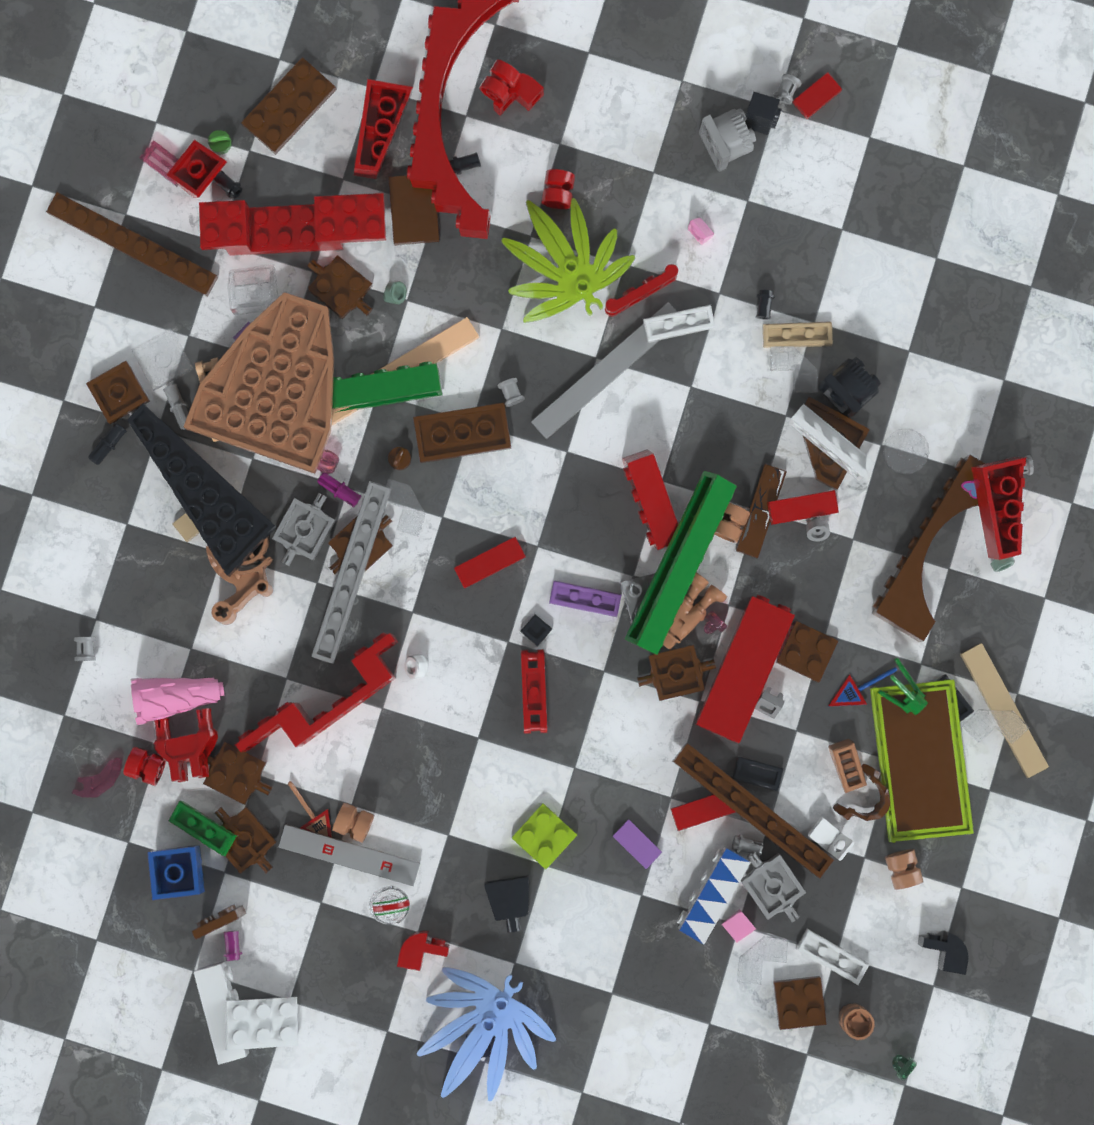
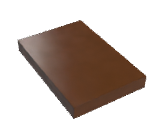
M407 175L388 177L394 246L440 242L437 211L435 205L431 203L432 190L434 189L412 187L410 179H407Z

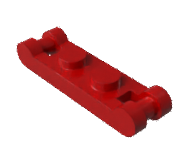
M669 264L666 266L665 272L656 278L654 275L646 278L642 282V286L637 289L634 287L627 289L622 293L623 297L618 300L609 299L605 305L606 315L609 317L616 316L673 283L678 275V267L674 264Z
M537 649V652L521 650L524 734H531V731L547 733L544 649ZM528 661H538V668H529ZM530 715H540V722H531Z

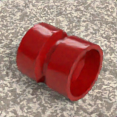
M496 60L489 71L491 76L485 77L479 89L494 102L505 104L511 94L509 89L515 88L521 78V74L510 64L502 60Z
M560 169L547 170L544 181L547 188L543 190L541 203L549 208L569 209L572 201V193L569 191L574 188L575 175Z
M133 747L127 758L123 774L136 780L141 777L142 782L156 786L163 774L166 760L155 753L148 755L146 750Z

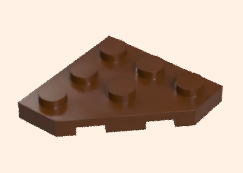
M811 397L807 398L804 405L860 449L870 430L869 428ZM803 436L816 480L837 491L847 471Z

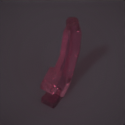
M114 758V760L108 762L100 774L78 778L77 781L83 783L84 789L82 791L73 789L72 794L85 798H97L115 784L121 773L122 760Z

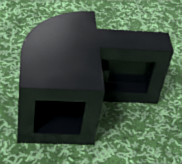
M945 930L942 939L941 935L927 933L926 936L919 935V946L940 951L939 969L966 975L969 959L968 950L965 943L958 936Z

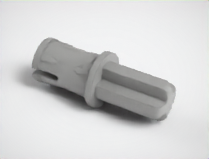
M172 384L165 387L163 391L171 406L169 410L174 413L180 429L185 430L183 426L188 416L187 402L183 401L177 384Z

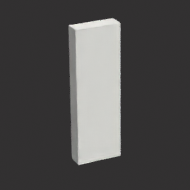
M711 305L643 319L648 343L710 330L716 327Z
M806 929L796 947V950L859 985L869 967V964L809 929Z

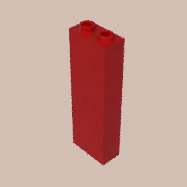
M758 594L756 597L752 596L749 598L695 722V725L739 744L795 617L794 614L790 613V608L778 604L777 607L769 604L770 599Z

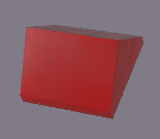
M194 139L166 175L190 196L199 198L227 162Z

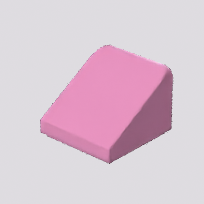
M701 218L693 219L689 222L688 230L700 244L703 245L714 236L712 230Z
M740 909L722 923L736 942H739L756 929Z

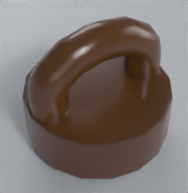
M396 447L390 451L388 462L395 470H405L411 464V455L404 447Z

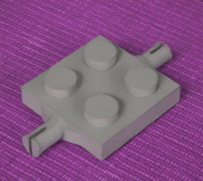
M318 493L312 505L303 503L295 498L293 499L272 538L283 544L287 549L281 561L282 563L290 566L295 554L303 555L313 561L315 560L336 521L325 515L321 510L327 498L326 496Z
M755 851L751 852L753 857L749 854L747 858L754 868L751 873L741 879L742 884L767 920L777 913L785 911L791 922L796 921L794 917L798 919L800 916L792 905L806 893L779 853L768 861L762 862Z

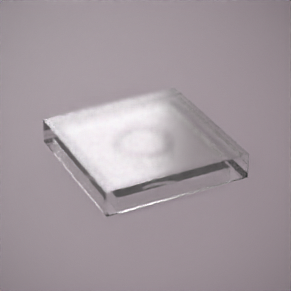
M172 328L131 350L154 391L194 370Z

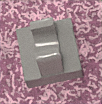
M767 687L759 697L755 709L775 719L785 701L783 700L782 693H779L776 697L770 694L772 688Z

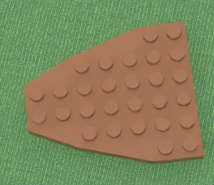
M284 292L245 328L200 383L183 427L198 434L315 474L332 431L334 353L328 307Z

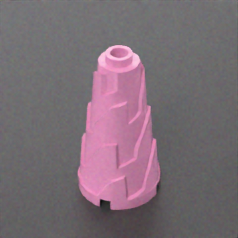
M214 677L199 679H131L134 713H137L135 718L137 725L186 712L196 707L217 703L220 700V696H225L223 682L218 683V679H214Z

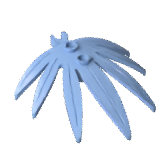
M443 967L442 972L452 982L467 990L475 991V993H440L427 997L426 1002L446 1008H462L475 1005L476 1009L458 1017L441 1028L418 1050L417 1055H427L445 1047L464 1034L473 1024H476L450 1066L442 1088L441 1097L444 1098L467 1078L482 1058L492 1037L495 1036L487 1074L488 1101H492L500 1085L505 1068L508 1028L512 1029L517 1048L523 1059L532 1069L537 1068L535 1051L522 1022L533 1033L545 1040L554 1042L556 1037L538 1014L512 998L514 993L521 990L523 982L520 981L516 987L510 986L511 974L506 977L505 988L501 991L488 981L472 973Z

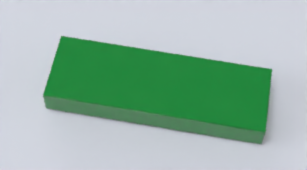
M184 801L178 802L168 820L221 856L227 855L237 837L236 834Z

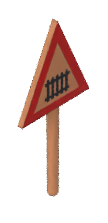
M289 781V787L312 819L300 828L332 837L328 809L315 816L294 784Z

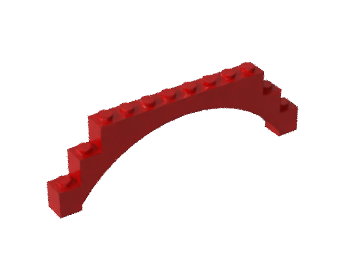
M458 0V8L434 6L433 15L428 17V29L431 30L430 36H426L425 50H428L427 57H423L422 71H425L424 79H420L419 92L422 95L421 100H417L416 114H419L418 122H414L413 135L416 136L415 144L411 143L410 157H413L412 165H408L407 179H410L414 188L434 189L432 190L431 203L435 205L437 212L457 214L456 228H459L462 237L488 239L491 215L489 209H483L460 183L445 152L441 126L442 102L445 88L453 65L474 33L498 11L513 2L519 3V0Z

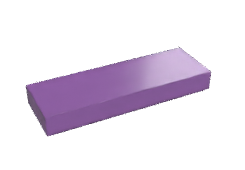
M554 581L549 604L617 617L622 594Z

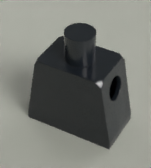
M529 875L485 882L484 888L495 920H506L507 933L521 931L519 917L528 916Z

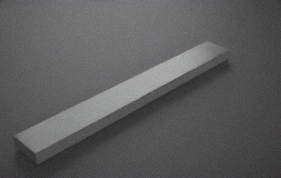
M668 302L652 317L677 311ZM642 324L531 423L547 440L660 340L648 343L645 327Z
M373 481L368 483L311 657L332 664L335 662L392 490L391 487Z

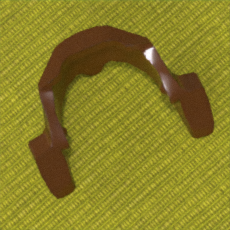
M863 764L861 766L863 773L869 777L872 783H875L879 790L880 802L876 803L874 810L869 813L856 812L855 809L846 808L836 803L833 806L834 811L846 820L853 816L865 821L881 819L890 808L889 791L879 781L881 773L873 767Z

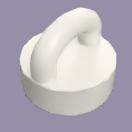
M423 655L407 657L404 667L405 672L412 679L424 677L428 671L426 658Z

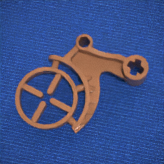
M269 536L264 540L263 547L258 555L255 556L252 553L250 555L251 559L244 561L241 566H249L257 563L259 560L262 563L246 571H238L237 569L230 577L224 573L209 547H206L209 562L215 572L225 581L236 587L234 595L224 601L217 602L212 607V617L223 625L232 624L237 617V613L253 597L258 594L263 597H269L273 593V588L268 583L265 569L273 561L271 557H264L269 545ZM223 609H226L228 611L226 612L227 616L225 618L220 616L222 615L221 611Z

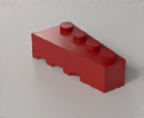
M367 79L354 176L377 179L411 98L413 87Z
M646 449L622 458L624 464L623 471L627 481L630 480L633 488L630 491L634 502L639 504L640 511H638L640 520L642 524L646 523L649 532L646 533L649 545H654L657 550L668 547L677 529L678 522L654 453Z
M1013 457L971 467L988 558L1001 560L1021 555L1023 532L1021 514L1024 511L1022 494L1023 487H1025V478H1023L1024 466H1026L1025 457Z

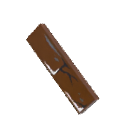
M767 464L764 465L749 509L750 515L743 527L736 552L758 559L770 524L767 502L778 500L787 471Z

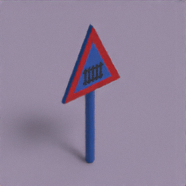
M894 667L858 688L849 675L828 707L867 705L860 691L896 672L897 668Z

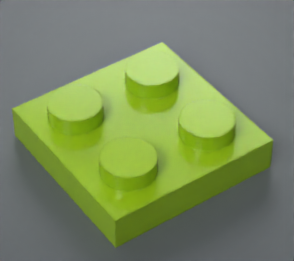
M542 803L511 838L546 870L574 840L577 834Z

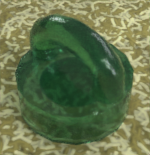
M897 1055L892 1060V1066L897 1071L896 1076L904 1081L915 1069L917 1062L911 1057L907 1059L902 1055ZM899 1061L904 1063L901 1067L898 1065Z

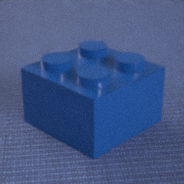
M200 845L148 852L152 900L198 895L205 892Z

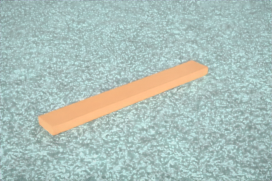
M468 317L381 369H386L388 372L404 365L412 368L418 367L422 362L438 363L477 340L479 335ZM349 407L332 409V425L356 412L357 409L341 412L337 411Z

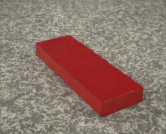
M835 490L767 502L771 525L839 513Z
M513 537L454 567V570L465 589L526 558L516 537Z
M715 795L706 796L670 808L677 831L735 813Z

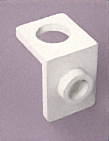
M823 817L819 819L808 834L811 839L840 861L854 845L850 838L838 831ZM841 842H845L843 850L836 852L837 846Z

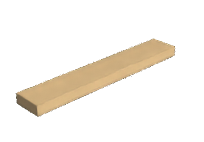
M980 643L961 653L960 655L1026 778H1030L1048 768L1046 760L983 644Z

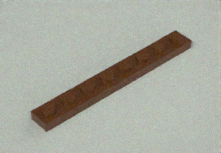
M56 192L46 210L49 215L207 297L218 279L216 274Z
M688 743L683 746L673 759V763L816 877L821 878L834 861V859Z

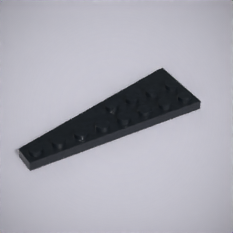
M142 404L127 421L173 490L174 495L190 520L194 523L224 573L230 577L272 533L276 526L146 405Z

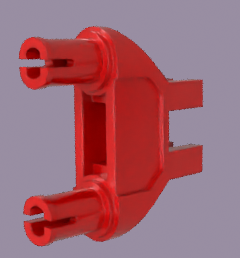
M205 708L202 711L196 710L199 731L196 734L171 738L168 717L154 720L157 738L153 743L154 749L169 763L172 782L178 781L181 783L188 781L187 762H190L192 777H209L208 757L218 740V732L216 729H213L211 708Z

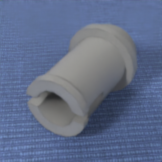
M741 834L734 836L732 849L736 850V853L741 851L751 854V852L755 851L758 856L761 855L762 841L744 838Z

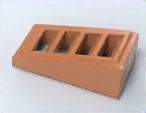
M846 739L829 745L828 748L844 792L847 793L867 786L854 742ZM848 758L852 759V761L841 764V761L846 760ZM855 767V770L844 773V770ZM858 775L859 779L847 783L846 779Z

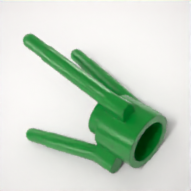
M895 658L896 664L914 691L910 692L894 675H891V680L906 695L903 699L906 704L882 690H879L878 693L902 708L907 714L911 711L914 715H917L928 704L924 699L926 695L920 691L899 658Z

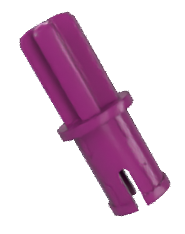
M323 472L317 480L318 484L334 494L333 497L342 499L353 508L362 497L347 487L345 482L340 483L326 472Z

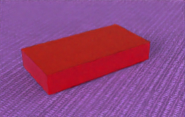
M827 72L794 99L792 103L807 120L842 91V88Z

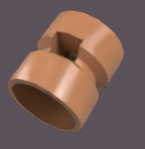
M729 503L714 535L727 541L738 543L742 534L740 527L746 524L750 512Z
M344 802L332 830L342 835L349 833L352 839L363 843L375 815L364 810L357 812V807Z
M914 849L903 850L885 856L888 869L893 871L891 880L894 890L913 887L924 882L920 868L915 866L918 861Z
M856 1003L848 1004L842 1008L838 1017L841 1028L851 1038L856 1040H863L869 1037L874 1029L872 1015Z

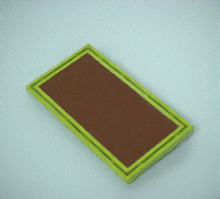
M955 680L917 683L916 685L920 691L926 695L924 699L928 702L926 707L917 715H914L911 711L907 714L902 708L878 693L879 690H882L906 704L903 701L906 695L898 686L871 688L870 694L881 783L888 789L890 797V808L885 814L888 841L895 843L896 841L974 834ZM910 684L904 685L910 692L914 691Z

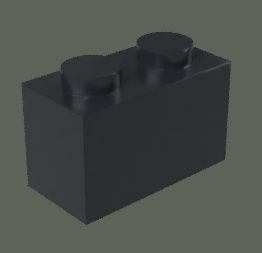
M753 92L746 113L745 123L747 128L766 135L769 134L771 128L775 129L782 108L778 107L780 99Z

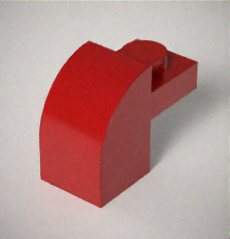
M520 73L521 78L515 88L509 89L511 94L505 104L493 102V109L501 116L516 100L525 109L530 111L544 95V87L531 76Z
M427 930L417 931L411 934L403 943L397 967L420 971L424 953L447 957L450 945L445 944L446 940L440 938H432L431 941L427 940L429 934Z

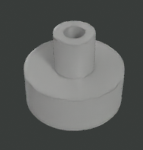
M814 517L806 525L808 539L816 542L827 539L830 535L828 522L819 517Z

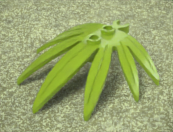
M572 198L570 219L573 241L578 257L574 255L570 244L554 221L536 204L527 200L526 206L533 226L544 247L559 268H556L546 257L531 247L512 239L502 238V244L519 260L540 274L558 282V285L526 283L509 289V294L524 298L543 299L557 297L533 308L523 318V322H534L554 316L581 300H584L586 304L585 311L589 316L593 314L590 309L592 304H596L602 310L603 304L601 300L594 298L593 293L616 281L629 269L635 260L634 255L622 257L614 261L603 271L614 251L617 229L610 231L604 238L597 251L594 264L591 265L589 263L588 230L576 199Z

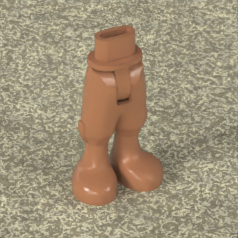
M697 572L675 616L673 625L670 627L663 645L669 650L676 643L679 644L700 621H704L706 609L716 601L724 602L728 597L711 584L698 604L693 606L696 597L709 584Z

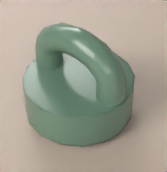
M400 281L389 282L383 294L384 301L391 304L403 303L407 295L406 286Z
M1013 557L1001 560L994 559L990 565L994 572H1000L1011 567L1015 560Z

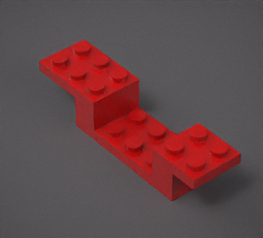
M384 193L315 196L314 204L250 208L245 200L199 202L200 248L202 250L226 249L230 256L343 250V243L386 241Z
M383 632L372 640L375 644L367 648L364 646L353 654L355 658L351 661L367 684L361 683L352 689L353 695L349 698L341 697L332 704L333 709L331 711H322L312 720L300 703L286 702L277 709V715L274 717L267 716L258 722L259 728L255 731H250L249 729L238 737L240 741L235 744L240 752L251 750L280 728L284 730L295 747H302L388 685L396 677L380 655L398 643L395 636L391 633L386 634Z

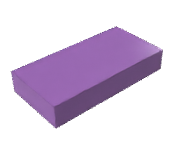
M629 819L613 835L645 869L662 853Z

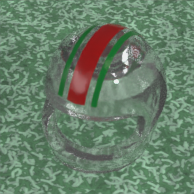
M382 887L376 890L370 898V913L380 923L399 924L409 914V897L399 887Z

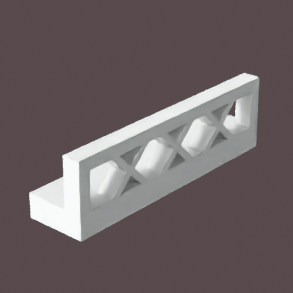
M804 404L788 422L858 481L862 480L875 464L872 459Z

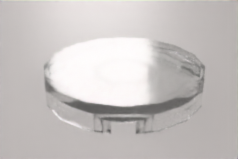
M910 428L899 429L890 434L885 440L882 449L883 459L887 466L894 472L903 475L913 474L922 469L930 454L929 444L925 437Z

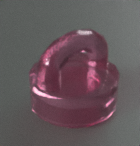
M324 450L317 470L322 473L332 474L338 465V456L330 450Z
M710 611L706 615V618L709 620L704 626L706 634H712L717 629L722 633L727 628V625L714 611Z

